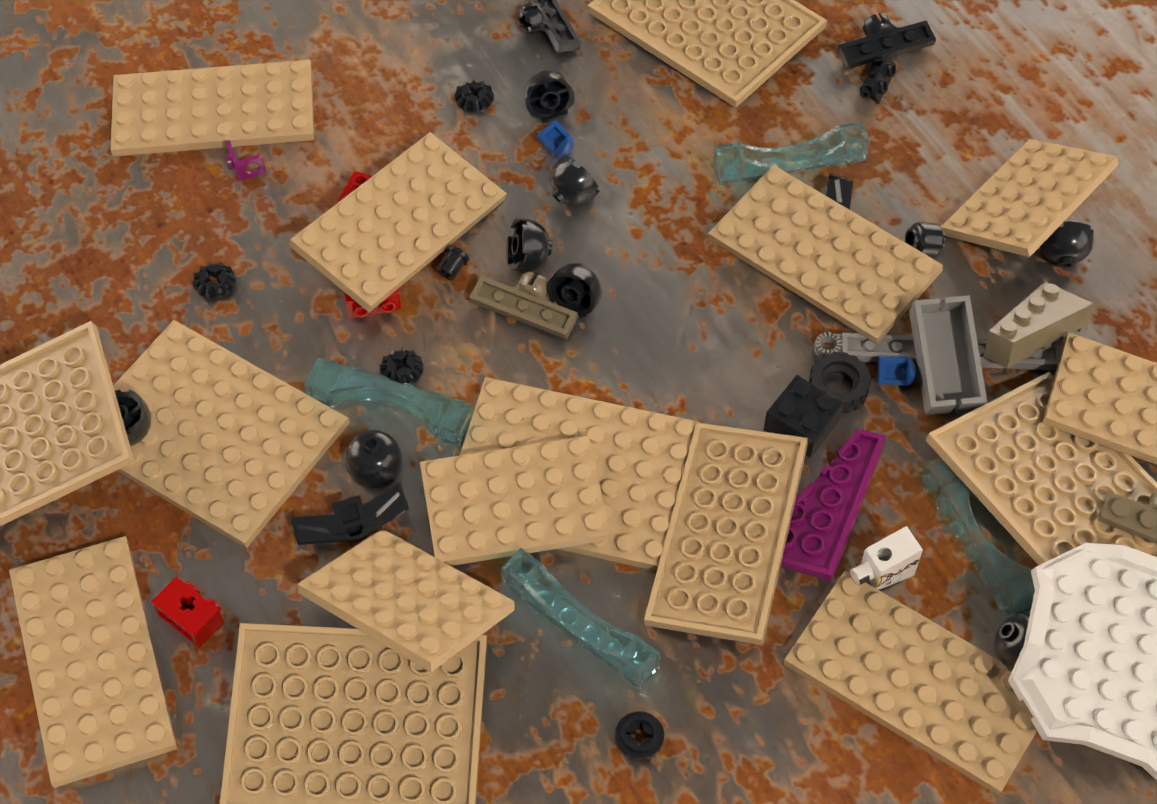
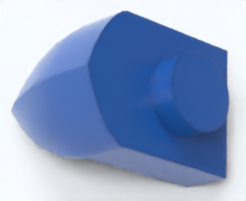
M556 120L540 132L536 138L557 159L562 158L564 155L570 156L574 147V137Z
M879 355L878 384L910 385L917 377L918 370L910 357Z

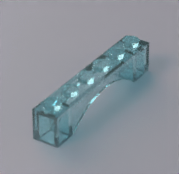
M862 121L838 125L813 140L789 147L759 148L742 142L717 145L714 150L713 168L719 185L759 179L773 165L786 173H794L865 161L870 139Z
M317 358L304 382L307 395L332 407L349 402L372 401L401 408L418 418L429 429L435 439L461 447L473 416L472 405L463 400H453L434 391L427 392L408 383L401 384L382 375H372L360 368L346 367L334 360Z
M938 458L926 463L922 483L928 492L931 491L935 497L939 512L942 515L945 514L949 520L953 535L962 541L965 546L966 556L971 562L976 564L982 582L992 590L998 608L1001 611L1004 610L1008 618L1012 615L1030 611L1035 592L1031 569L1004 555L983 534L972 513L969 502V488L944 460Z
M522 548L501 567L502 584L639 690L659 669L660 653L637 635L625 632L609 624L588 610L560 585L542 563Z

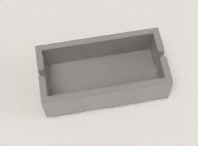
M970 295L946 297L941 305L939 298L915 300L909 310L925 416L950 414L954 408L955 413L971 412L985 405L987 397Z

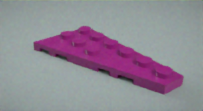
M858 429L838 451L837 457L829 465H825L820 471L819 477L813 483H809L795 499L781 568L833 581L886 443L885 435Z

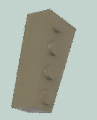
M1045 281L989 330L983 357L1009 368L1033 356L1036 350H1046L1051 347L1052 342L1058 339L1064 341L1068 332L1072 333L1076 330L1082 332L1086 330L1093 303Z

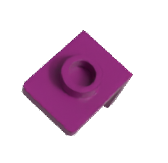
M230 140L226 141L229 154H226L225 158L229 170H235L238 181L266 173L262 155L237 161ZM256 163L259 165L253 171L245 170L249 164Z

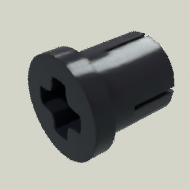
M448 245L444 250L445 255L437 265L436 270L442 277L454 280L462 266H466L470 258L459 247Z

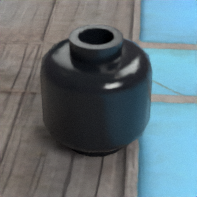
M918 222L914 223L906 231L905 243L927 256H937L946 244V235L937 223Z

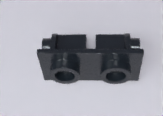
M890 52L886 54L884 59L878 58L873 61L867 74L868 78H865L860 87V95L863 98L875 97L877 104H880L883 95L887 93L888 85L896 74V64L892 61Z

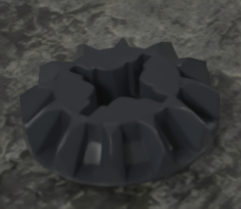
M473 79L472 83L464 81L462 86H457L454 98L455 103L462 110L480 112L490 107L493 103L494 93L491 86L486 85L484 80L478 83ZM470 92L478 94V98L474 95H470Z
M210 262L209 266H200V271L194 273V289L204 298L217 299L224 297L233 290L236 284V277L231 266H225L222 262L219 264ZM209 276L218 277L220 284L214 280L210 281Z
M403 347L400 351L391 350L389 355L383 356L382 363L379 365L383 380L395 387H407L416 383L421 378L424 370L421 356L416 355L414 350L406 351ZM406 362V369L400 368V370H397L396 364L402 365Z
M636 711L629 713L621 718L616 726V746L620 748L624 756L633 757L636 761L641 758L650 759L652 755L660 751L664 742L663 726L655 716L647 712ZM639 726H642L643 735L648 737V739H643L640 746H637L635 737H631V735H636Z

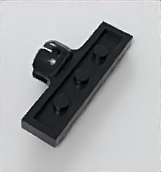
M527 0L528 4L520 7L521 11L518 15V21L522 31L526 33H534L539 30L544 31L557 53L580 49L581 41L557 0Z
M881 12L879 13L880 21L876 14L865 20L862 29L866 37L839 44L837 51L846 70L872 63L878 58L884 59L888 52L893 57L935 44L936 38L927 20L903 27H896L893 25L890 17L886 13Z

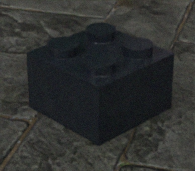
M796 375L766 412L763 430L769 433L808 438L805 456L811 458L840 421L844 402L801 376Z

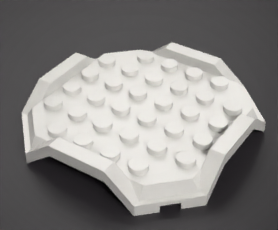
M1084 543L1031 570L1035 592L1024 646L1008 682L1019 701L1024 700L1033 715L1031 721L1042 740L1082 744L1142 766L1157 780V557L1125 545Z

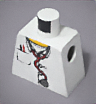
M906 526L867 547L864 551L861 565L850 570L851 577L858 586L869 581L873 587L880 590L914 576L923 549Z

